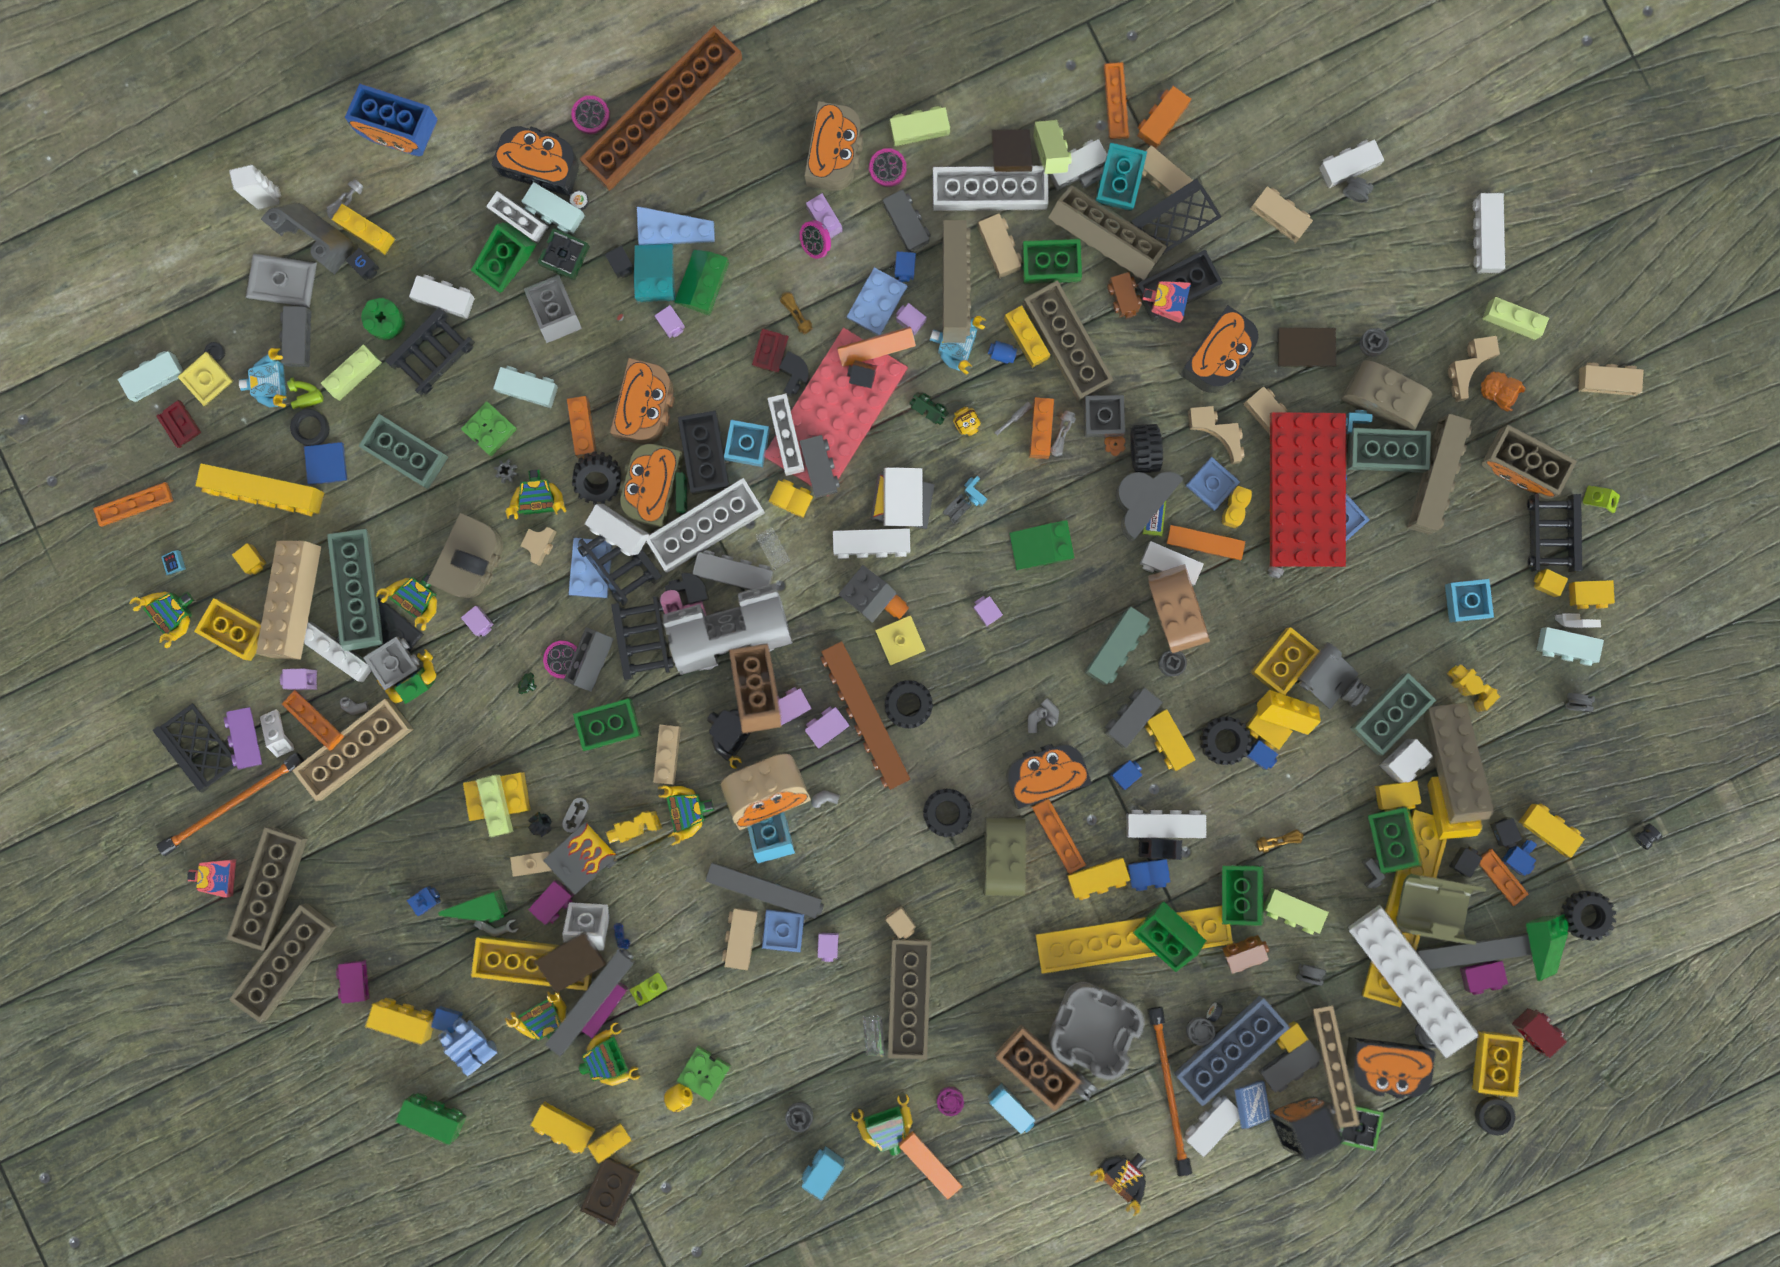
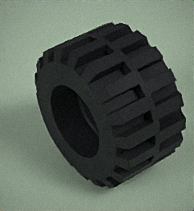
M1157 424L1133 425L1131 429L1130 451L1135 472L1149 473L1161 471L1163 465V445L1161 432Z
M597 451L592 452V455H589V453L585 454L584 458L580 457L578 463L574 466L572 486H574V492L579 493L578 497L580 499L585 498L587 503L593 501L594 505L597 502L605 504L606 500L611 501L613 496L616 497L621 485V468L618 466V462L616 460L612 461L611 455L606 457L604 452L597 454ZM591 472H601L608 480L603 484H593L587 480L586 476Z
M914 680L898 682L890 688L885 698L887 716L894 724L902 728L909 729L922 725L930 717L933 709L932 696L929 690L923 684ZM905 693L916 695L920 701L918 712L912 716L903 715L897 707L899 697Z
M1215 718L1203 728V734L1200 736L1202 743L1200 746L1203 748V754L1210 761L1221 765H1233L1242 761V758L1248 755L1247 751L1251 748L1249 744L1252 742V739L1249 737L1250 731L1237 718ZM1221 730H1230L1236 738L1235 747L1230 752H1221L1215 744L1216 735Z
M944 788L935 791L926 800L923 808L924 821L928 828L936 835L943 837H954L961 834L969 826L968 824L972 818V809L968 799L955 789ZM944 801L953 802L959 810L957 820L951 824H943L936 817V809Z
M1578 891V893L1571 894L1572 898L1567 897L1565 900L1567 904L1562 905L1564 912H1561V915H1565V920L1568 922V932H1571V935L1589 941L1603 939L1602 936L1607 937L1609 935L1608 930L1613 931L1614 927L1612 924L1616 923L1617 920L1614 918V915H1617L1616 910H1612L1614 905L1608 902L1610 899L1602 896L1603 894L1592 891ZM1591 904L1596 910V919L1592 925L1585 927L1581 921V912L1585 906Z

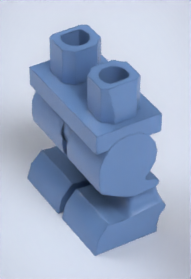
M459 1018L453 1024V1028L456 1030L453 1034H450L447 1030L439 1034V1041L443 1045L444 1052L456 1062L457 1066L462 1068L463 1073L467 1076L482 1065L481 1062L484 1064L497 1054L495 1043L491 1040L487 1042L482 1031L474 1026L470 1020L466 1022Z

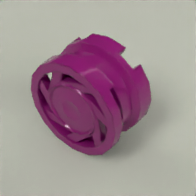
M950 1086L943 1088L937 1095L938 1109L946 1116L959 1114L964 1106V1099L960 1090Z

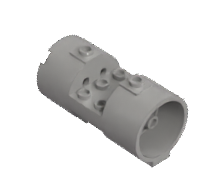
M776 584L738 593L740 607L705 616L700 604L663 614L666 634H669L670 649L680 675L696 670L713 669L715 666H718L717 653L724 654L731 649L745 648L749 644L752 646L768 644L769 652L775 648L792 644L790 630Z

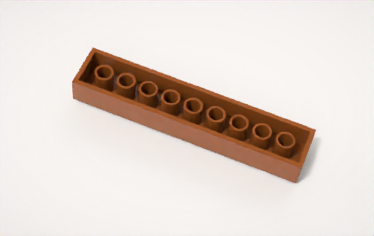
M713 26L580 158L582 165L610 191L743 59L741 51L721 31Z

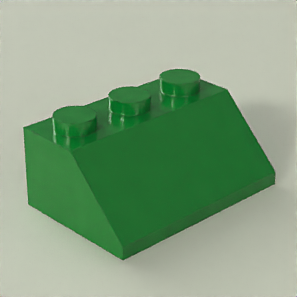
M693 250L674 303L710 316L729 266L728 258L710 251Z
M1222 866V924L1258 926L1264 924V866Z
M1164 901L1154 908L1133 931L1136 937L1175 972L1195 958L1207 941Z

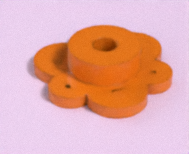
M1107 437L1104 440L1105 450L1111 452L1113 456H1118L1120 452L1125 450L1124 437Z

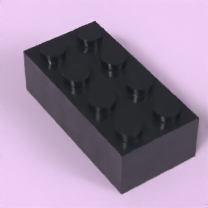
M1205 249L1138 283L1135 290L1153 322L1163 316L1152 312L1153 302L1143 300L1145 288L1156 291L1157 284L1161 281L1191 283L1186 302L1187 305L1219 289L1223 282Z
M716 410L678 417L692 495L728 488L730 484Z

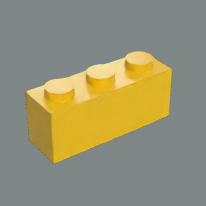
M344 204L340 205L332 218L338 226L384 255L395 240L390 233Z
M1022 305L1005 314L1004 320L1031 367L1033 368L1049 359L1050 353Z
M1269 690L1257 703L1260 719L1307 735L1321 722L1318 706Z
M1167 709L1152 716L1147 721V725L1144 727L1149 736L1153 735L1156 742L1154 745L1159 753L1163 752L1165 756L1164 763L1169 770L1172 768L1173 771H1177L1196 760Z
M1541 803L1539 805L1531 804L1518 822L1565 857L1572 858L1585 840L1580 836L1581 832L1572 826L1570 828L1566 826L1564 819L1557 815H1551L1549 808Z
M1122 857L1066 875L1073 897L1079 898V900L1089 898L1090 893L1096 891L1097 894L1105 893L1112 886L1116 888L1126 886V882L1130 881Z
M547 1102L541 1105L530 1125L534 1127L533 1130L541 1135L547 1134L553 1142L567 1145L568 1149L574 1153H582L595 1131V1128Z

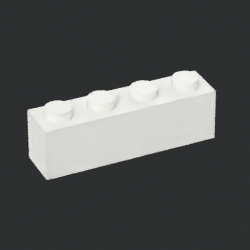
M253 165L229 170L234 190L255 208L262 209L280 204L279 197H281L278 186H275L272 181L268 180L266 175L264 176Z
M1481 193L1473 201V211H1476V218L1473 221V228L1476 230V237L1474 238V248H1476L1474 267H1477V273H1500L1505 269L1504 193Z
M787 394L769 397V407L785 474L788 476L805 472Z
M910 529L833 531L834 556H838V559H848L849 555H857V558H868V555L876 554L877 558L887 557V554H895V557H906L907 553H910Z
M313 622L307 623L304 644L355 680L364 682L372 671L364 658L352 650L344 651L333 636Z
M1131 810V814L1126 813V837L1206 838V815L1201 814L1200 810H1189V814H1182V810H1170V814H1162V810H1151V814H1143V810Z

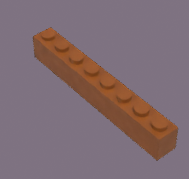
M841 641L821 651L823 654L820 657L824 667L829 666L832 673L828 675L833 685L838 684L840 690L837 693L841 701L846 700L849 706L846 708L850 719L854 717L857 723L854 727L859 736L863 735L866 741L863 745L867 753H872L874 759L871 761L876 771L880 769L883 775L880 777L884 788L889 787L891 790L911 780L843 642Z

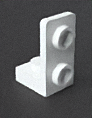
M276 709L260 716L266 747L276 757L293 751V743L284 734L280 712Z

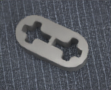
M576 798L571 803L562 822L565 831L575 832L581 826L590 807L589 802L585 798ZM581 801L584 802L583 806L585 807V809L580 810L579 813L576 814V811L578 809V807L575 806L576 803H580ZM576 816L574 821L577 824L576 827L568 828L569 824L567 821L572 820Z

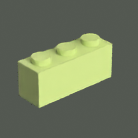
M936 106L932 107L930 111L925 112L917 110L906 116L898 114L890 119L894 146L950 135L946 107Z
M1057 120L1035 122L1033 138L1045 174L1068 172V164H1071V153L1067 151V141L1063 139L1062 127H1059Z
M1498 297L1489 301L1482 318L1534 340L1543 335L1549 320L1546 316Z
M363 344L323 380L321 384L334 398L340 401L382 362Z
M500 775L476 780L490 837L513 832Z
M1271 888L1264 905V910L1268 911L1267 916L1274 919L1282 917L1285 919L1284 923L1293 927L1296 924L1303 926L1302 931L1312 935L1314 932L1320 934L1329 913Z

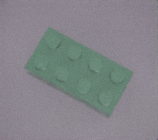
M378 414L359 444L360 448L429 489L448 459V456L380 414Z
M1353 428L1352 432L1349 433L1348 469L1424 473L1430 470L1431 431Z
M1131 606L1127 608L1084 673L1102 685L1112 683L1118 675L1116 673L1118 667H1123L1129 658L1126 656L1127 653L1133 651L1138 645L1139 641L1137 638L1139 635H1144L1150 625L1147 623L1150 619Z
M1404 673L1350 729L1376 755H1384L1436 699L1409 673Z

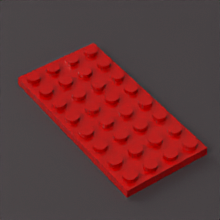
M1270 413V567H1346V413Z

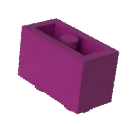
M555 880L528 910L544 925L553 924L560 917L559 911L562 908L566 910L569 902H573L571 898L574 894L560 881Z
M366 960L338 964L336 977L340 981L338 997L341 999V1002H361L370 999Z
M1492 960L1460 968L1465 991L1472 993V995L1482 994L1485 989L1489 988L1491 990H1499L1503 988L1502 985L1508 984L1503 961Z

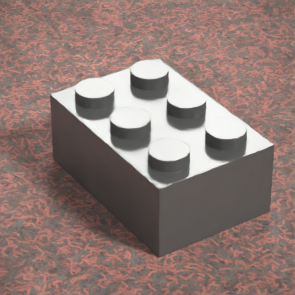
M1146 688L1135 689L1129 696L1130 702L1125 705L1123 704L1116 712L1118 717L1113 720L1111 719L1104 727L1106 729L1104 734L1122 748H1127L1163 703Z

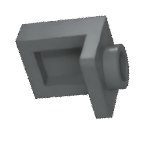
M1367 857L1362 863L1373 878L1364 883V885L1369 889H1375L1383 883L1382 880L1386 877L1381 873L1379 862L1376 859L1373 860Z

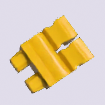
M1462 664L1455 665L1447 673L1453 680L1451 685L1454 688H1458L1464 697L1477 694L1479 699L1474 703V708L1477 712L1487 711L1500 698L1497 689L1490 687L1488 684L1483 685L1482 679L1475 675L1477 672L1474 669L1467 670Z
M644 811L637 817H634V820L615 824V829L606 832L609 842L620 840V843L643 834L645 823L648 830L656 831L662 829L657 812Z

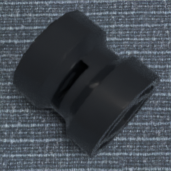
M1650 823L1644 826L1642 832L1634 835L1636 842L1645 850H1649L1654 841H1659L1662 838L1661 833Z

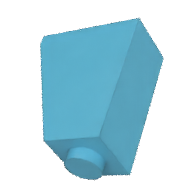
M1003 1083L988 1096L990 1104L1020 1133L1028 1132L1034 1126V1116Z

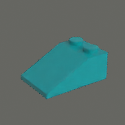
M1110 142L1095 201L1103 205L1131 211L1135 205L1147 151Z
M673 244L635 245L634 292L637 302L675 301Z

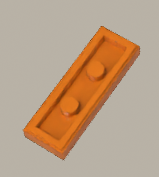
M1489 849L1480 856L1482 860L1479 866L1512 906H1515L1529 895L1493 849Z

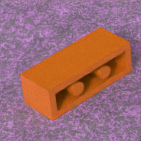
M1174 86L1170 91L1167 89L1160 97L1161 103L1158 106L1156 104L1149 112L1151 115L1147 121L1144 119L1138 127L1140 130L1138 137L1150 146L1152 145L1155 149L1191 101L1190 97Z
M586 396L567 399L575 456L584 458L585 454L589 453V455H592V452L597 451L590 403Z
M1035 397L1033 401L1029 458L1048 459L1050 457L1054 399Z

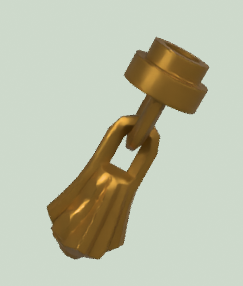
M784 292L780 299L781 304L790 311L793 318L797 321L799 325L797 327L798 331L803 333V335L809 333L813 329L811 321L805 320L793 294Z
M1297 829L1275 838L1266 839L1261 837L1256 841V846L1259 852L1265 853L1269 851V848L1301 843L1304 836Z

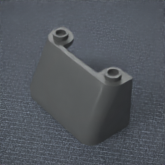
M301 203L271 208L261 218L265 224L281 236L285 232L296 234L301 229L316 240L311 248V255L334 275L353 251V242L347 236Z

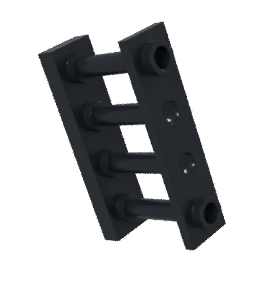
M440 307L385 360L393 369L401 368L418 385L415 391L421 396L428 394L433 388L432 385L464 353L468 354L473 349V344L475 343L470 337L464 340L446 322L448 315ZM437 327H441L459 345L452 353L433 336V331ZM423 341H428L445 358L438 367L419 349V345ZM410 354H414L432 372L425 380L406 363V358Z
M1539 494L1529 496L1527 509L1530 514V556L1528 557L1530 572L1540 571V566H1566L1568 572L1582 571L1581 494L1569 495L1566 501H1539ZM1539 508H1565L1568 510V518L1566 520H1539ZM1540 527H1566L1568 529V537L1566 539H1540ZM1540 546L1568 548V556L1566 558H1540Z
M599 535L587 544L583 539H580L577 549L583 557H587L613 592L612 597L617 603H621L622 606L626 605L628 601L626 596L647 581H651L655 585L662 578V575L642 549L639 554L632 555V560L609 575L603 565L622 553L620 551L621 548L617 546L597 559L591 550L603 543L605 537ZM635 566H640L644 571L643 575L620 590L614 581Z
M657 596L653 597V604L631 608L621 607L620 603L611 604L622 672L626 681L633 680V675H636L637 672L665 668L666 673H672L671 668H674L673 658L668 655L661 614L664 610ZM652 611L656 613L657 622L633 627H628L624 624L623 618H626V616ZM654 630L659 631L660 641L635 646L628 645L627 637H630L632 634ZM662 649L664 660L638 665L631 664L630 656H633L634 653Z

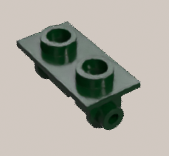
M917 392L913 396L916 399L913 398L909 403L912 409L921 415L928 410L926 418L936 425H941L945 419L943 417L949 414L944 405L934 403L930 400L931 397L923 392Z

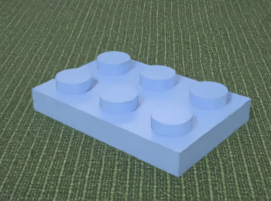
M874 268L848 313L847 319L878 336L881 335L906 291L907 285Z
M574 538L569 595L608 598V585L587 557H583L577 549L579 540L583 538ZM583 539V540H584L585 543L587 544V543H589L590 541H592L593 539ZM604 541L591 551L599 559L612 550V545ZM611 560L603 565L609 575Z

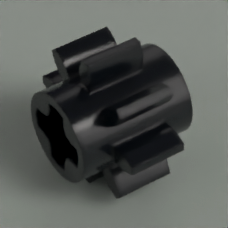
M537 812L528 819L531 823L528 828L533 835L543 837L552 830L550 827L552 821L547 814Z

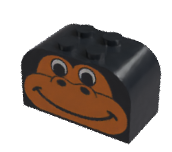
M514 126L504 131L499 139L491 164L499 176L532 185L534 182L546 190L569 197L572 194L579 172V161L570 144L564 139L559 138V135L548 132V134H545L535 127Z
M1227 305L1179 375L1204 392L1216 393L1221 391L1230 381L1235 382L1244 370L1241 366L1245 367L1254 356L1252 351L1257 345L1259 338L1257 327L1251 320Z
M1053 744L1040 747L1041 751L1036 753L1035 750L1022 753L1023 757L1013 761L1006 773L1007 784L1015 807L1021 809L1091 785L1092 782L1082 754L1070 745L1053 746Z
M1349 1037L1346 1067L1349 1078L1363 1089L1372 1092L1375 1096L1385 1097V1094H1390L1393 1098L1404 1099L1405 1096L1417 1097L1426 1093L1432 1084L1436 1052L1420 1045Z
M1305 1097L1270 1111L1271 1120L1283 1149L1305 1161L1335 1149L1344 1142L1341 1134L1343 1131L1342 1128H1339L1338 1121L1336 1122L1334 1117L1335 1110L1332 1104L1318 1097Z

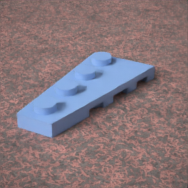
M637 207L639 245L715 242L713 221Z

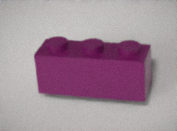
M619 982L582 1029V1032L593 1038L629 988Z

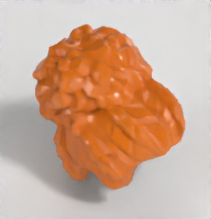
M1495 371L1487 375L1480 385L1483 397L1496 402L1502 410L1507 412L1513 410L1510 407L1517 400L1518 394L1525 392V387L1521 381L1512 377L1507 378L1505 373H1495Z

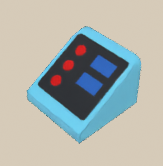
M175 550L161 557L167 575L186 569L181 551Z

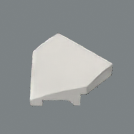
M1580 614L1555 615L1556 621L1566 627H1601V620H1580Z

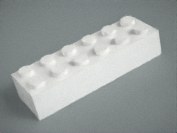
M1032 166L1031 172H994V167H933V211L1047 210L1048 174H1045L1043 166Z
M743 478L652 533L646 541L665 572L668 573L696 556L698 552L706 550L765 512Z

